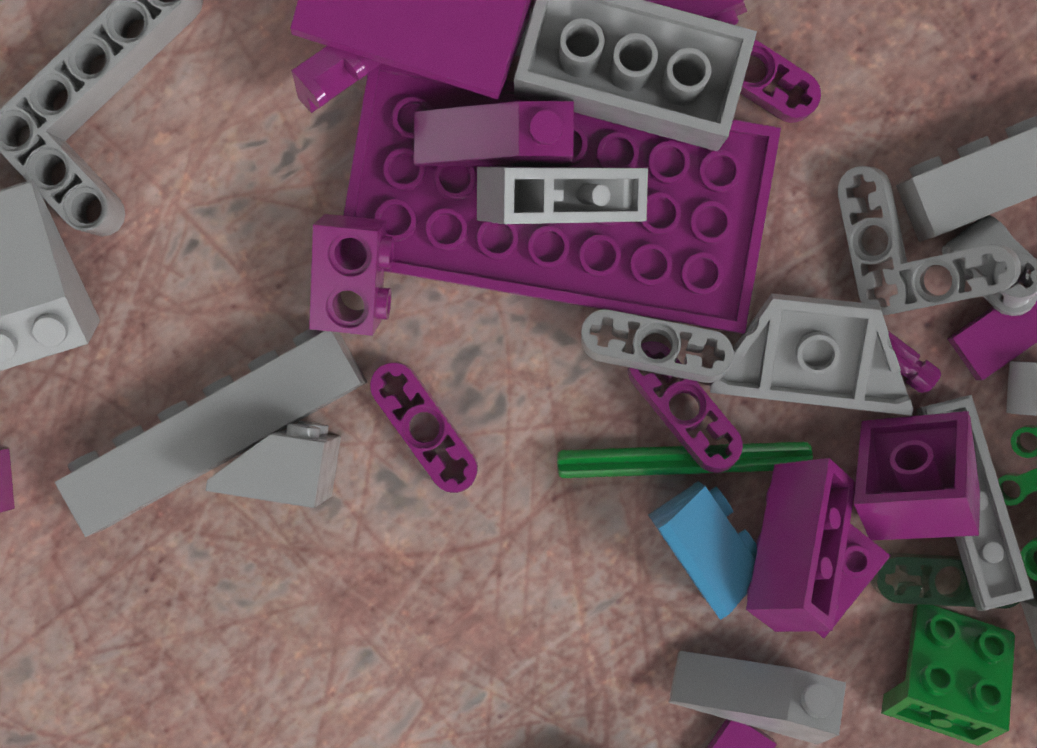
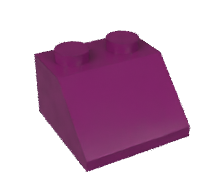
M969 411L864 420L861 422L854 506L869 539L894 540L979 536L980 488Z

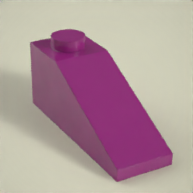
M514 101L414 112V165L571 167L573 160L574 101Z

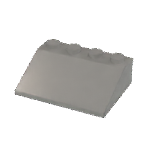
M34 179L0 189V371L86 345L89 343L100 322L99 316Z

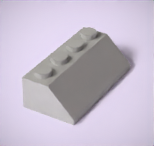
M536 0L514 77V96L532 101H574L575 113L718 151L729 136L757 31L645 0Z

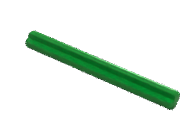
M804 441L743 444L742 453L736 463L730 469L719 473L773 471L774 464L813 460L812 447L810 443ZM729 444L708 445L705 453L710 458L719 454L723 459H726L728 456L725 450ZM684 446L561 450L557 454V473L561 478L714 473L701 468Z

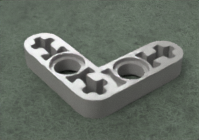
M859 166L848 170L841 177L838 185V198L858 294L862 303L877 304L883 315H890L995 294L1009 289L1017 282L1021 273V262L1011 248L1001 244L984 245L907 262L892 186L888 176L881 169ZM863 176L866 182H875L876 191L868 194L870 210L882 209L883 217L865 218L858 222L857 213H868L864 198L854 197L853 188L861 185L860 177ZM874 225L882 227L888 235L886 250L877 256L869 254L862 244L864 232ZM990 253L993 254L995 261H1005L1007 271L998 275V284H993L990 276H982L968 279V284L972 290H964L965 273L958 261L960 258L966 259L965 269L985 265L988 260L987 254ZM892 259L894 268H885L883 273L887 284H896L898 294L890 297V306H887L885 298H876L874 294V288L882 286L880 270L869 272L867 264H879ZM934 265L945 267L952 276L951 288L944 295H934L925 287V273Z

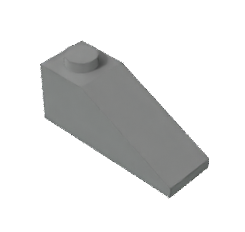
M477 167V220L499 224L647 221L648 168Z
M680 651L677 657L669 703L818 745L839 736L846 682L796 668Z

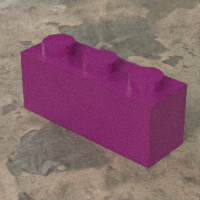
M830 458L774 464L771 484L766 494L767 505L762 530L757 539V555L752 581L747 590L748 601L746 610L775 632L833 631L856 482Z

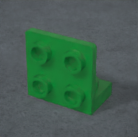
M919 602L913 608L906 678L903 682L883 694L881 714L977 746L1008 732L1015 634L1012 631L925 602Z

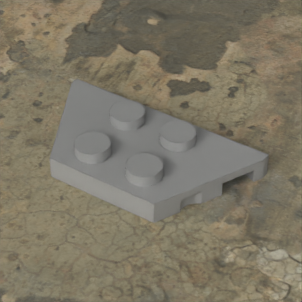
M772 293L747 327L745 334H742L734 345L733 361L725 376L718 381L711 382L709 386L710 393L910 416L913 413V406L906 391L895 351L890 342L889 332L882 311L877 304Z

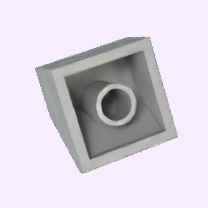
M298 421L297 424L289 423L287 430L268 435L209 478L206 484V491L315 508L332 496L341 436L328 434L329 425L307 421Z

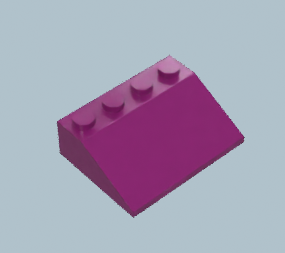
M298 0L290 30L292 35L498 99L536 0Z

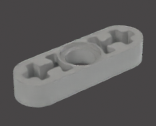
M613 310L593 312L585 319L581 330L582 347L585 353L596 361L698 382L711 383L720 380L727 373L734 356L731 342L720 332ZM602 325H609L612 327L613 336L627 339L629 329L637 330L633 339L632 354L624 352L626 341L611 339L608 347L598 346V338L595 335H591V332H600ZM654 333L665 336L671 344L669 355L662 359L648 357L641 348V342L646 336ZM681 339L689 341L686 351L702 353L705 345H710L714 347V355L722 358V361L716 360L712 368L703 367L702 358L691 354L685 355L684 364L675 363L680 352Z

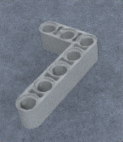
M115 0L0 109V153L27 181L35 180L45 201L74 229L97 236H109L121 228L126 214L120 198L75 152L66 140L197 17L202 9L203 0H174L167 3L164 0ZM144 19L145 24L140 35L128 39L127 31L131 23ZM106 54V63L102 71L91 75L90 66L94 58ZM67 89L68 99L66 104L61 109L55 111L53 106L55 96L60 91ZM29 125L30 135L28 140L23 145L18 146L16 140L17 133L23 126ZM64 162L66 167L65 177L61 182L54 185L51 178L52 170L55 165ZM99 198L102 205L101 215L96 221L89 223L86 217L87 207L90 202Z

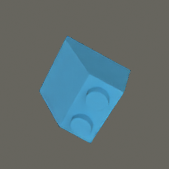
M697 481L648 514V516L701 595L721 620L729 615L747 595L748 586L753 576L757 544L746 529L737 533L731 525L727 516L734 511L721 491L716 486L709 491L705 485Z

